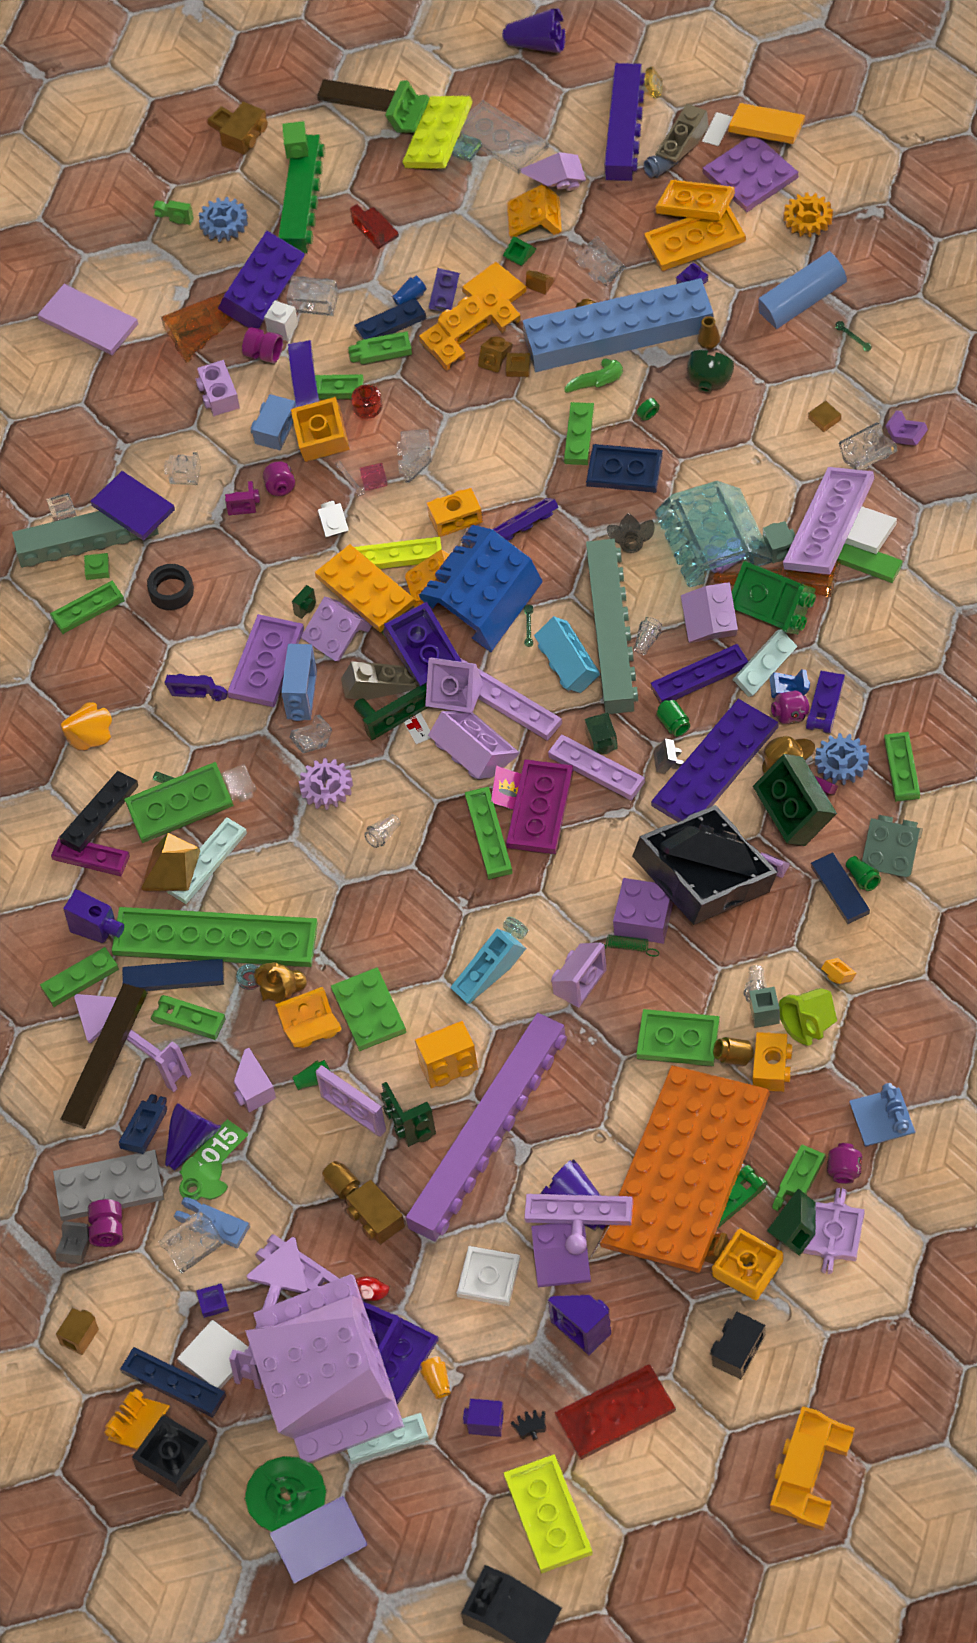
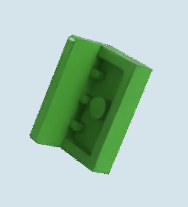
M408 80L400 81L385 116L397 133L415 132L430 98L428 95H417Z

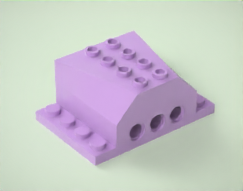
M350 1274L253 1313L258 1328L246 1330V1334L278 1433L294 1439L301 1459L314 1463L404 1427L354 1275Z

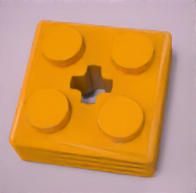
M739 1228L712 1266V1276L748 1297L758 1300L783 1263V1252ZM749 1262H752V1266H751V1267H750V1266H748V1267L743 1266V1264H746V1265H747Z

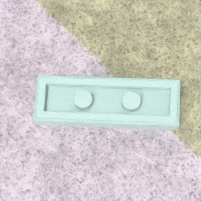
M421 1413L402 1418L404 1427L347 1449L351 1464L428 1441L429 1437Z

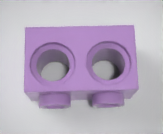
M224 360L197 368L199 378H195L199 392L204 391L205 395L202 396L206 409H211L213 416L240 408L238 396Z

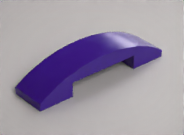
M311 340L288 344L296 407L320 401Z

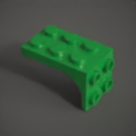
M743 561L731 592L735 610L783 629V632L799 634V631H803L807 623V617L805 616L808 608H812L816 600L815 588L747 561Z

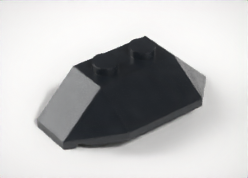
M700 824L699 828L688 826L660 843L659 849L669 855L747 876L754 874L757 877V870L745 844L737 840V835L725 830H722L721 834L715 833L714 828Z

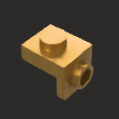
M498 336L489 338L481 345L478 366L490 371L499 372L502 359L507 356V353L512 351L513 343L507 342L504 338Z

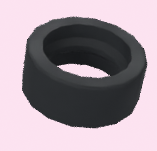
M177 564L159 566L151 572L147 580L150 599L160 609L177 610L188 604L193 597L194 586L189 571L183 566ZM168 579H178L184 582L183 589L176 594L163 595L157 592L158 585Z

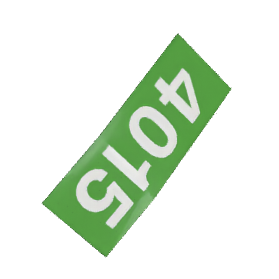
M227 1119L221 1125L219 1131L202 1145L193 1157L199 1162L200 1166L212 1161H221L222 1163L249 1134Z

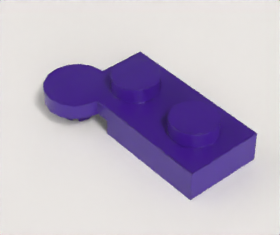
M167 675L164 682L172 696L204 698L206 694H209L213 700L221 701L226 699L228 691L224 687L215 685L212 677L206 675Z

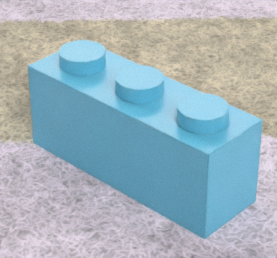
M553 616L534 635L539 643L538 648L547 656L550 661L549 666L557 672L561 678L560 683L566 690L582 693L600 675L599 670L568 621Z

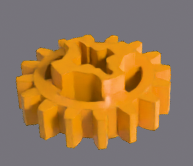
M805 192L804 197L797 194L796 200L790 198L789 204H785L784 221H786L787 228L791 227L792 233L799 231V236L802 237L804 233H807L808 237H811L812 233L815 232L819 236L821 229L827 231L828 225H832L833 209L831 208V202H825V196L817 198V193L809 196V193Z

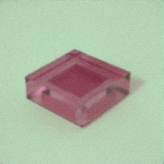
M382 463L359 468L365 491L388 486Z

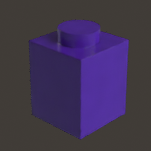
M470 1398L469 1408H464L463 1424H467L469 1434L501 1437L504 1418L503 1401Z

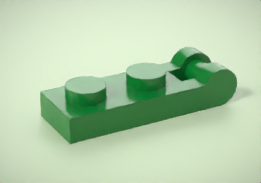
M746 1165L739 1172L718 1228L766 1188L767 1181L762 1177H757L754 1174L755 1170L750 1165ZM749 1182L751 1187L746 1190L742 1185Z

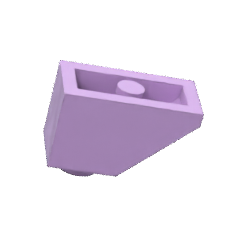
M250 1048L245 1049L234 1080L236 1091L233 1094L240 1106L245 1105L248 1112H251L276 1099L273 1085Z

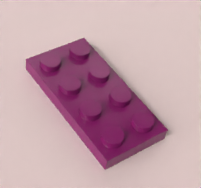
M524 760L506 842L507 848L556 854L574 771L573 765Z

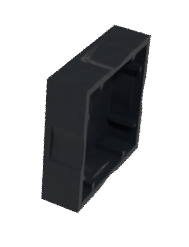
M716 805L694 813L678 823L665 825L641 835L632 855L693 925L769 893L778 873L760 852L742 837L737 827ZM700 824L714 828V832L719 834L722 833V830L736 834V839L745 844L758 874L757 877L754 874L747 876L676 857L660 850L659 846L660 843L688 826L699 828Z

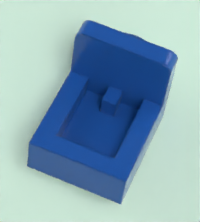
M801 669L796 676L773 672L769 677L772 698H775L779 693L799 691L804 696L810 688L807 670Z

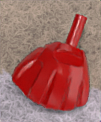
M363 1276L355 1279L362 1299L379 1301L389 1293V1286L378 1278Z

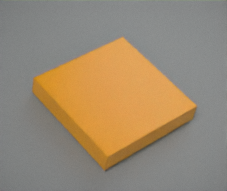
M496 261L462 286V292L468 297H471L473 294L478 296L491 286H494L504 299L507 298L511 303L527 292L526 286Z

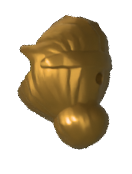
M275 962L260 965L259 968L255 969L253 975L255 983L260 986L262 1001L270 999L276 1003L288 1000L293 993H298L305 989L307 985L306 976L301 971H291L286 966Z

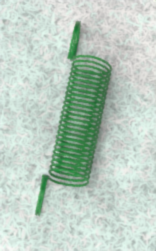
M608 934V947L612 948L613 946L616 949L617 947L618 949L623 947L626 950L627 948L628 950L633 948V951H637V949L639 951L640 947V951L642 952L643 950L644 952L645 948L646 954L656 957L659 955L658 950L648 949V939L611 935L610 939ZM655 950L658 952V954L650 955L647 953V951Z

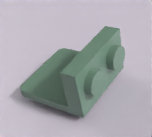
M878 815V819L871 818L862 861L879 872L909 877L912 874L918 839L922 837L923 828L917 827L918 822L904 819L902 824L894 823L893 817Z

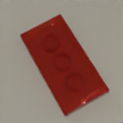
M648 1364L554 1413L577 1456L582 1460L676 1412V1407L653 1368Z

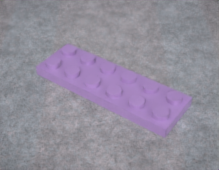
M835 467L827 468L783 561L784 569L831 574L874 481L873 471Z

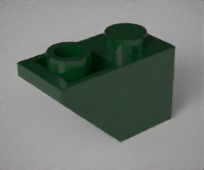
M797 1189L767 1229V1232L800 1256L816 1235V1202L800 1189Z

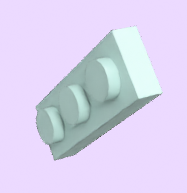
M782 629L777 630L733 678L734 682L748 697L753 696L772 673L796 649L797 645Z

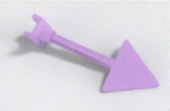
M82 994L74 996L88 1043H92L100 1035L117 997ZM132 1030L130 1031L126 1040L155 1061L167 1088L175 1092L177 1090L175 1082L182 1075L187 1078L192 1075L180 1047L174 1042H171L161 1052Z
M294 1237L290 1238L247 1275L249 1281L270 1286L262 1309L277 1304L282 1289L298 1293L308 1291ZM250 1344L244 1352L232 1350L229 1360L234 1382L240 1384L242 1377L254 1381L255 1388L261 1389L262 1380Z

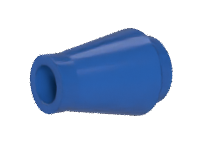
M415 275L413 278L409 277L392 298L397 305L423 296V292L427 288L422 280Z

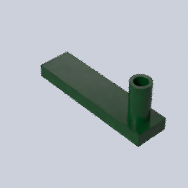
M427 684L421 687L418 686L378 711H375L364 698L357 700L354 704V709L363 718L367 736L373 741L427 709Z

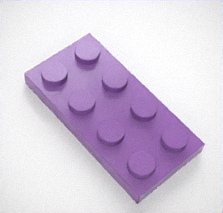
M258 614L229 686L228 697L275 707L283 685L288 644H299L304 631L303 624Z

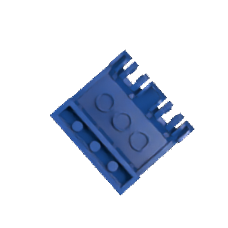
M471 525L460 540L466 547L455 546L440 566V570H437L435 573V577L441 582L429 581L427 587L419 594V597L424 603L427 602L432 609L439 602L476 630L472 639L489 652H492L543 581L530 557L493 529Z

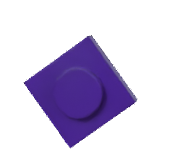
M222 1283L196 1290L203 1318L229 1311Z

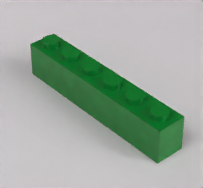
M307 134L309 156L290 158L278 236L303 253H308L309 244L313 243L311 227H315L316 221L313 211L318 208L316 192H320V178H318V175H322L323 163L321 157H325V144H321L320 135Z

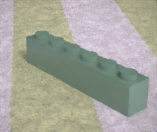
M100 511L12 532L21 568L140 539ZM156 528L147 538L154 535H158V528Z

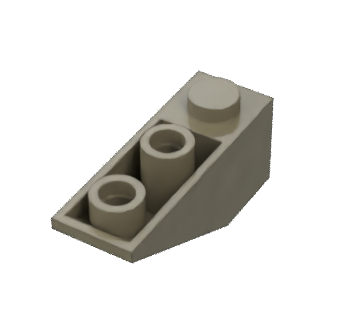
M687 103L657 150L656 155L676 163L693 149L708 129L707 111Z
M351 661L341 677L345 698L350 699L364 698L369 700L408 692L419 686L407 668L400 665Z

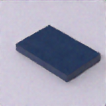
M593 444L586 487L657 493L663 450Z

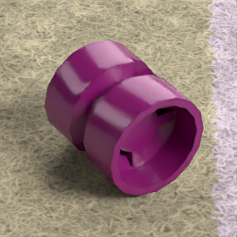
M250 327L243 339L242 354L254 359L260 357L262 361L275 364L282 352L283 336L273 332L264 334V330Z
M102 1199L90 1203L88 1206V1221L92 1226L88 1227L89 1242L97 1247H113L123 1241L121 1203L111 1199Z

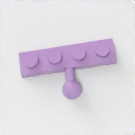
M527 1194L524 1219L526 1223L572 1224V1234L566 1239L565 1245L569 1253L579 1255L587 1247L586 1239L582 1236L583 1224L631 1225L633 1198L627 1196Z

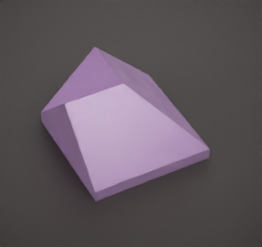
M429 658L426 706L472 713L483 687L476 664Z

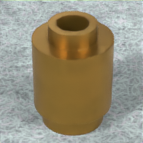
M724 1037L716 1040L713 1055L721 1063L746 1066L753 1058L754 1049L748 1040Z
M333 1161L322 1172L324 1182L340 1199H346L348 1195L359 1188L360 1181L343 1163Z

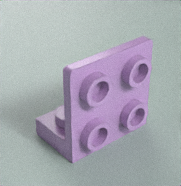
M324 596L301 638L334 661H340L355 633H358L359 630L369 632L372 625L338 600Z

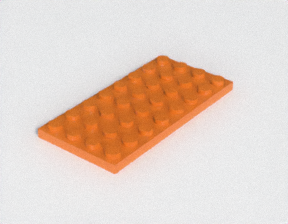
M671 1065L618 1195L633 1198L631 1225H610L600 1242V1246L609 1250L700 1273L769 1098V1089Z

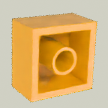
M336 397L291 409L299 449L305 462L350 450L341 409Z
M463 1020L415 1039L419 1065L430 1088L445 1086L451 1080L467 1077L478 1070L475 1045Z

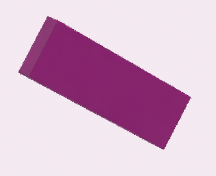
M58 838L51 857L54 861L122 877L130 854L128 851L90 842L79 853L60 843V838Z

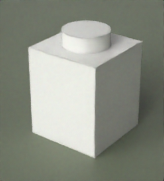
M274 301L264 317L267 332L281 334L283 340L286 341L289 340L298 326L295 307L278 301Z

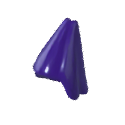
M177 1103L170 1120L165 1166H169L175 1171L196 1150L214 1136L221 1128V1125H216Z

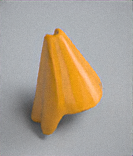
M88 702L61 723V729L70 746L77 750H88L90 747L106 744L110 740L109 726L112 723V717L107 709L101 708L97 710L96 703Z

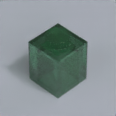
M608 712L584 719L585 732L593 751L599 754H608L618 749L617 735Z

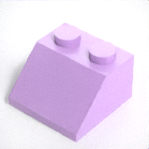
M559 152L521 168L522 174L547 186L557 187L558 190L564 188L567 191L574 190L580 187L579 183L586 181L579 156Z
M730 582L704 586L681 595L689 643L737 635L738 627Z
M581 943L575 951L571 950L566 957L564 966L561 970L557 969L552 976L553 994L579 1008L607 970L604 944Z

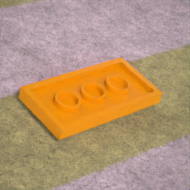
M728 205L720 221L688 217L644 233V239L661 271L746 242V235Z
M351 544L315 571V577L379 632L384 630L385 623L401 616L415 605V598Z

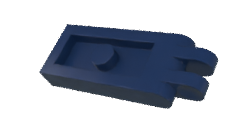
M150 1094L147 1101H141L119 1140L120 1149L140 1154L145 1153L166 1115V1097L160 1096L157 1100V1095Z

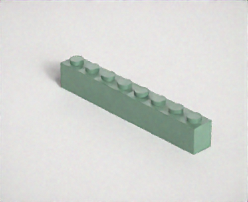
M615 539L587 541V558L605 714L634 712V702L639 700L637 687H632V681H636L635 666L630 667L629 661H634L632 646L627 647V641H631L630 626L625 627L624 622L629 621L628 607H623L622 601H627L625 587H620V582L624 581L623 567H618L617 563L622 562L621 548H616Z

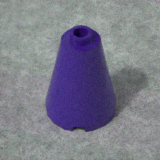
M553 8L508 23L506 28L503 29V40L513 47L560 53L565 46V29H561L560 22H564L562 13L558 8Z
M574 1159L567 1162L553 1176V1181L549 1187L545 1186L540 1193L601 1196ZM585 1224V1226L594 1231L598 1228L603 1230L606 1225Z

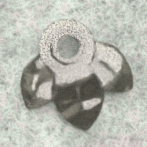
M630 513L625 515L619 526H607L608 537L615 539V542L620 544V548L627 553L638 552L643 547V542L649 540L655 530L653 520L640 524Z

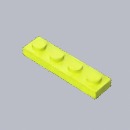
M440 537L354 547L379 569L417 565L442 549Z

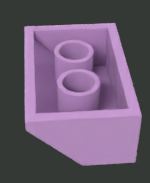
M442 711L428 734L435 741V745L438 748L448 752L452 756V760L463 765L468 770L469 775L475 779L494 777L496 766L504 768L520 753L473 712Z

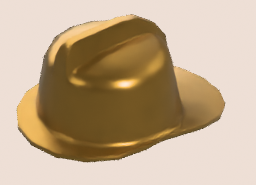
M790 736L777 737L771 740L764 748L763 772L766 773L783 754L801 756L804 760L808 759L815 751V744L808 739L794 740Z

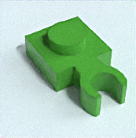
M169 200L168 204L162 201H155L153 209H156L155 216L169 217L170 222L177 224H192L194 217L191 204Z

